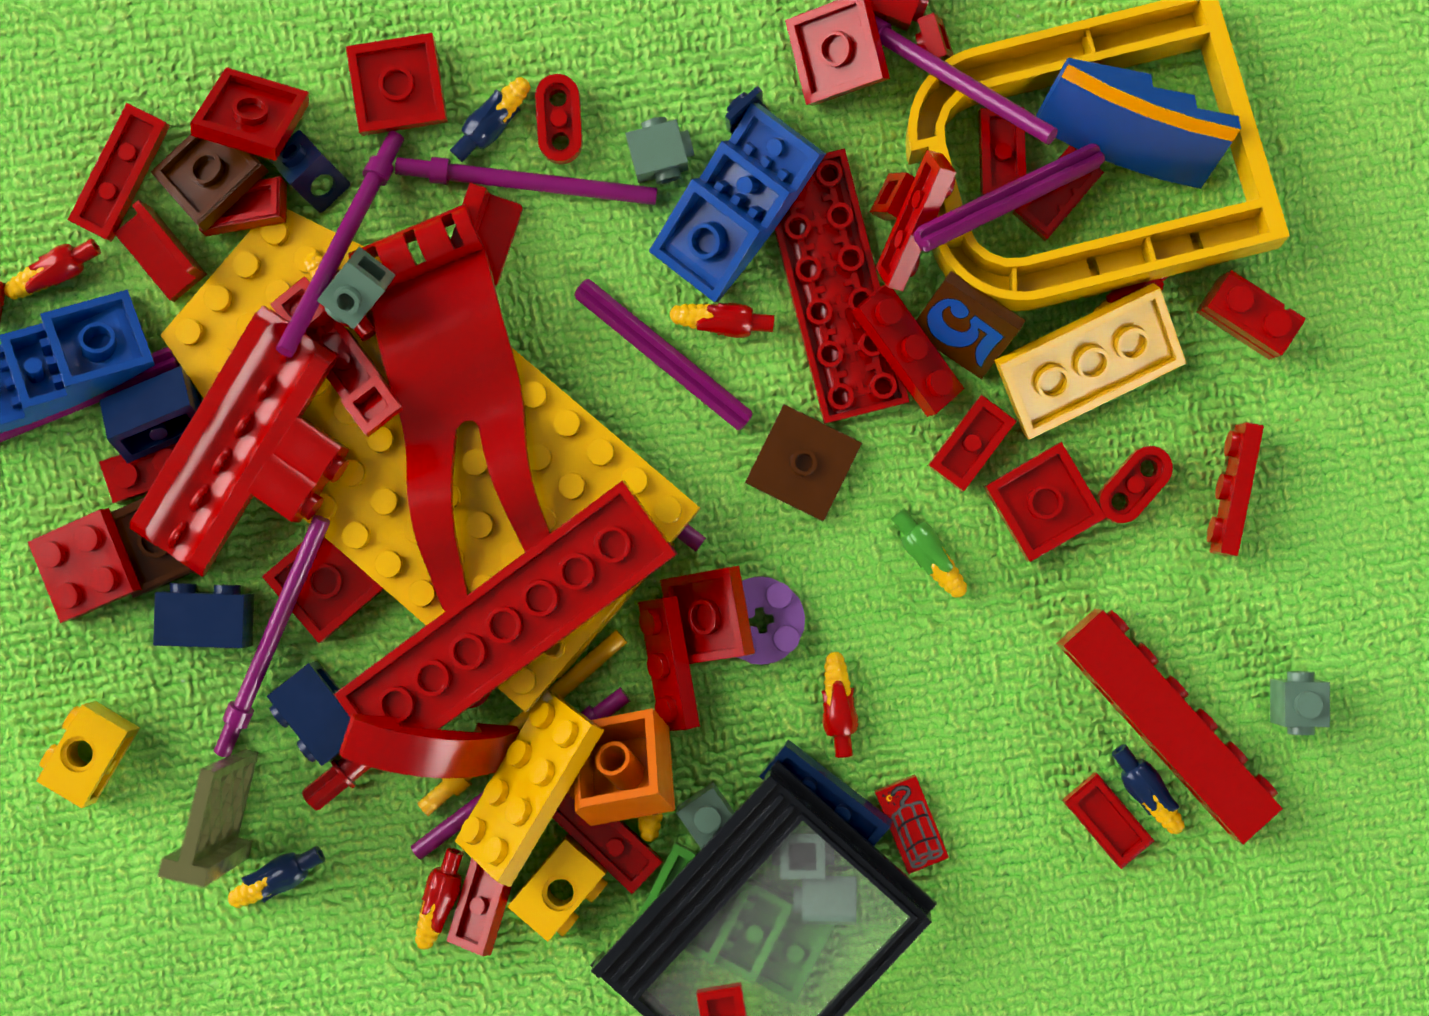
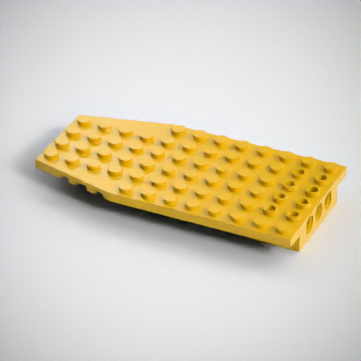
M287 209L286 223L252 228L160 334L203 398L206 396L254 314L262 306H267L275 312L270 303L304 276L311 281L310 274L304 265L305 257L312 252H318L320 256L324 257L336 232ZM354 241L351 242L338 267L339 271L349 260L348 253L358 249L359 246L363 247L362 245ZM379 256L375 257L381 263ZM370 308V310L366 313V317L375 328L373 314ZM347 327L389 384L376 334L369 340L362 341L351 327ZM512 348L523 393L527 449L532 479L550 533L619 482L626 481L673 547L675 545L673 541L701 508ZM326 378L302 418L307 419L350 450L345 457L349 461L345 472L336 482L332 483L329 480L320 494L324 500L315 515L323 516L331 521L324 537L422 623L428 625L443 614L445 610L439 602L412 527L407 497L405 441L399 413L371 436L367 437L341 403L342 398ZM465 421L457 429L453 472L454 521L468 594L525 553L494 488L483 452L479 427L474 421ZM303 518V519L306 520L309 524H310L311 521H312V518L309 519V520ZM644 580L497 688L524 712H528L556 678H561Z

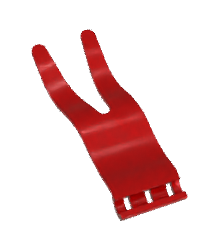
M466 204L361 247L372 257L379 256L381 264L395 274L386 290L371 307L390 388L404 408L399 413L405 441L407 497L412 527L439 602L445 611L468 595L453 510V472L457 429L463 422L474 421L479 427L483 452L491 480L524 551H528L551 534L532 479L527 449L524 400L517 364L500 308L489 258L482 240L474 228L470 218L471 214ZM455 224L464 244L456 249L446 230V227ZM417 240L426 260L420 264L416 263L408 246V243ZM356 250L348 253L349 259Z

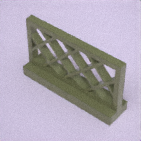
M245 749L200 769L182 847L162 858L158 877L204 888L249 858L253 841L239 838L238 836L259 752Z

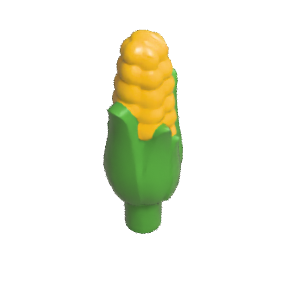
M905 508L892 517L891 520L904 535L901 539L904 549L916 560L920 568L923 567L927 574L932 576L939 586L944 588L945 592L950 593L952 597L957 598L965 595L967 584L962 574H959V569L944 549L945 545L939 539L934 529L925 522H921L918 525Z

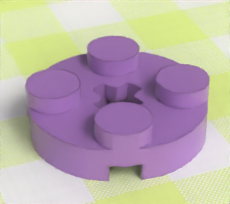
M758 576L742 580L748 617L752 618L755 616L756 608H763L765 614L773 615L774 622L767 625V632L759 633L756 626H750L755 654L737 658L752 664L777 662L785 658L799 644L805 627V614L801 601L786 584L771 577Z

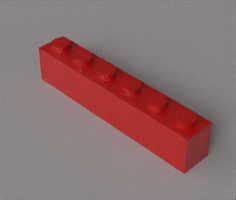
M1093 609L1056 644L1228 835L1244 845L1283 809L1274 800L1278 792L1261 774L1254 777L1246 769L1244 764L1248 759L1242 751L1231 741L1224 744L1218 738L1214 731L1219 727L1214 720L1201 708L1195 712L1184 700L1189 695L1185 688L1171 675L1167 679L1162 676L1154 667L1159 663L1156 656L1143 643L1137 646L1133 644L1125 635L1129 627L1113 610L1106 614L1104 610Z

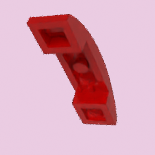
M304 276L270 303L275 312L290 322L310 281ZM319 304L305 333L340 355L326 378L342 398L341 403L359 428L369 437L404 408L349 329L330 317L325 311L324 306Z
M351 714L339 754L341 758L397 774L428 778L477 777L497 771L507 754L509 746L514 742L520 730L517 726L484 723H477L474 732L400 727L395 717Z

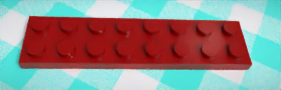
M621 481L337 691L334 696L349 717H351V714L395 717L400 727L440 730L676 557L678 553L626 481Z

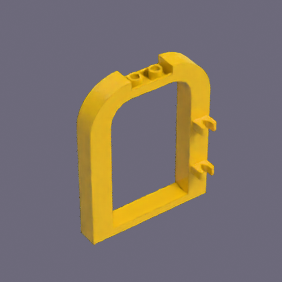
M1161 0L973 47L951 56L945 62L1006 98L1052 86L1067 58L1126 68L1201 49L1219 112L1239 116L1241 130L1231 143L1230 149L1246 202L1018 258H1005L990 253L976 241L972 231H969L932 249L934 258L945 277L952 271L968 284L987 294L1009 310L1029 311L1083 297L1099 295L1103 292L1184 272L1203 269L1204 267L1276 250L1283 245L1290 237L1219 0ZM929 74L920 86L911 106L905 143L908 165L922 162L927 150L943 154L952 165L945 140L946 125L957 113L979 103ZM956 178L954 189L951 195L944 199L937 217L963 205Z

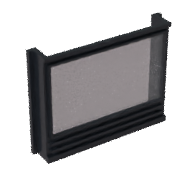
M777 760L766 772L764 781L616 943L606 953L602 951L590 965L592 967L591 972L596 977H601L643 1016H700L696 995L697 989L737 982L742 983L747 1016H844L932 922L931 910L937 905V902Z

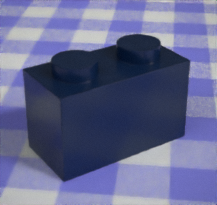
M179 366L100 399L107 440L127 463L177 443L202 402L201 394L184 369Z
M170 583V591L155 592L153 646L251 647L253 642L254 594H241V585L215 584L214 593L197 592V584Z
M318 661L308 663L267 695V698L273 704L270 707V711L274 718L283 727L287 728L290 726L300 738L297 741V746L309 761L315 762L317 760L323 766L339 755L350 717L334 696L340 690L321 664Z

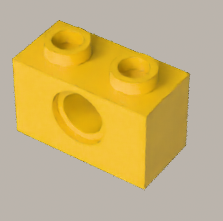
M97 701L82 704L81 707L75 706L70 711L62 725V729L66 730L58 745H51L43 755L39 763L43 770L36 780L80 808L96 803L140 729L139 726ZM81 741L87 742L92 748L93 756L89 763L81 760L78 755V745Z
M567 834L512 898L508 908L547 942L556 932L563 937L579 918V915L574 912L584 899L592 903L608 884L603 879L607 870L575 839ZM558 879L566 880L572 885L574 894L569 899H557L551 893L550 884Z

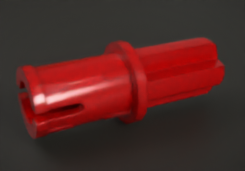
M341 758L339 761L333 759L331 761L332 767L303 789V798L314 810H320L348 786L354 788L356 786L355 781L371 767Z

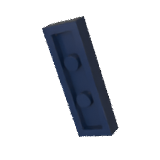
M789 739L770 760L759 776L764 780L766 772L779 760L873 846L891 827L892 819Z

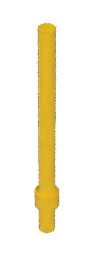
M615 630L547 690L564 699L628 642ZM532 708L528 712L522 711L507 725L517 726L521 730ZM473 777L441 778L443 781L417 803L419 808L427 816L431 815L452 795L459 796L471 786L470 780Z

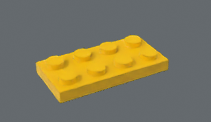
M1154 283L994 360L1021 430L1028 440L1187 364L1161 288Z
M546 690L533 706L528 719L514 742L509 746L503 761L492 779L487 783L482 796L468 819L463 823L461 831L455 839V842L496 882L508 887L512 886L604 731L559 695L549 690Z

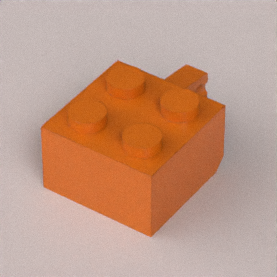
M651 708L591 720L604 731L566 793H570V797L574 799L575 812L590 826L675 811L669 726L657 712Z

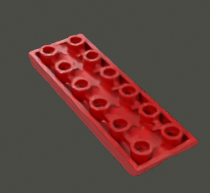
M845 148L828 152L774 230L824 424L909 403L906 387L851 312L877 290L880 284Z
M262 306L250 320L130 521L129 528L169 553L201 577L207 574L254 497L247 491L255 476L273 454L276 446L297 417L302 418L340 356L307 333H304L292 357L279 353L276 347L289 321L267 306Z

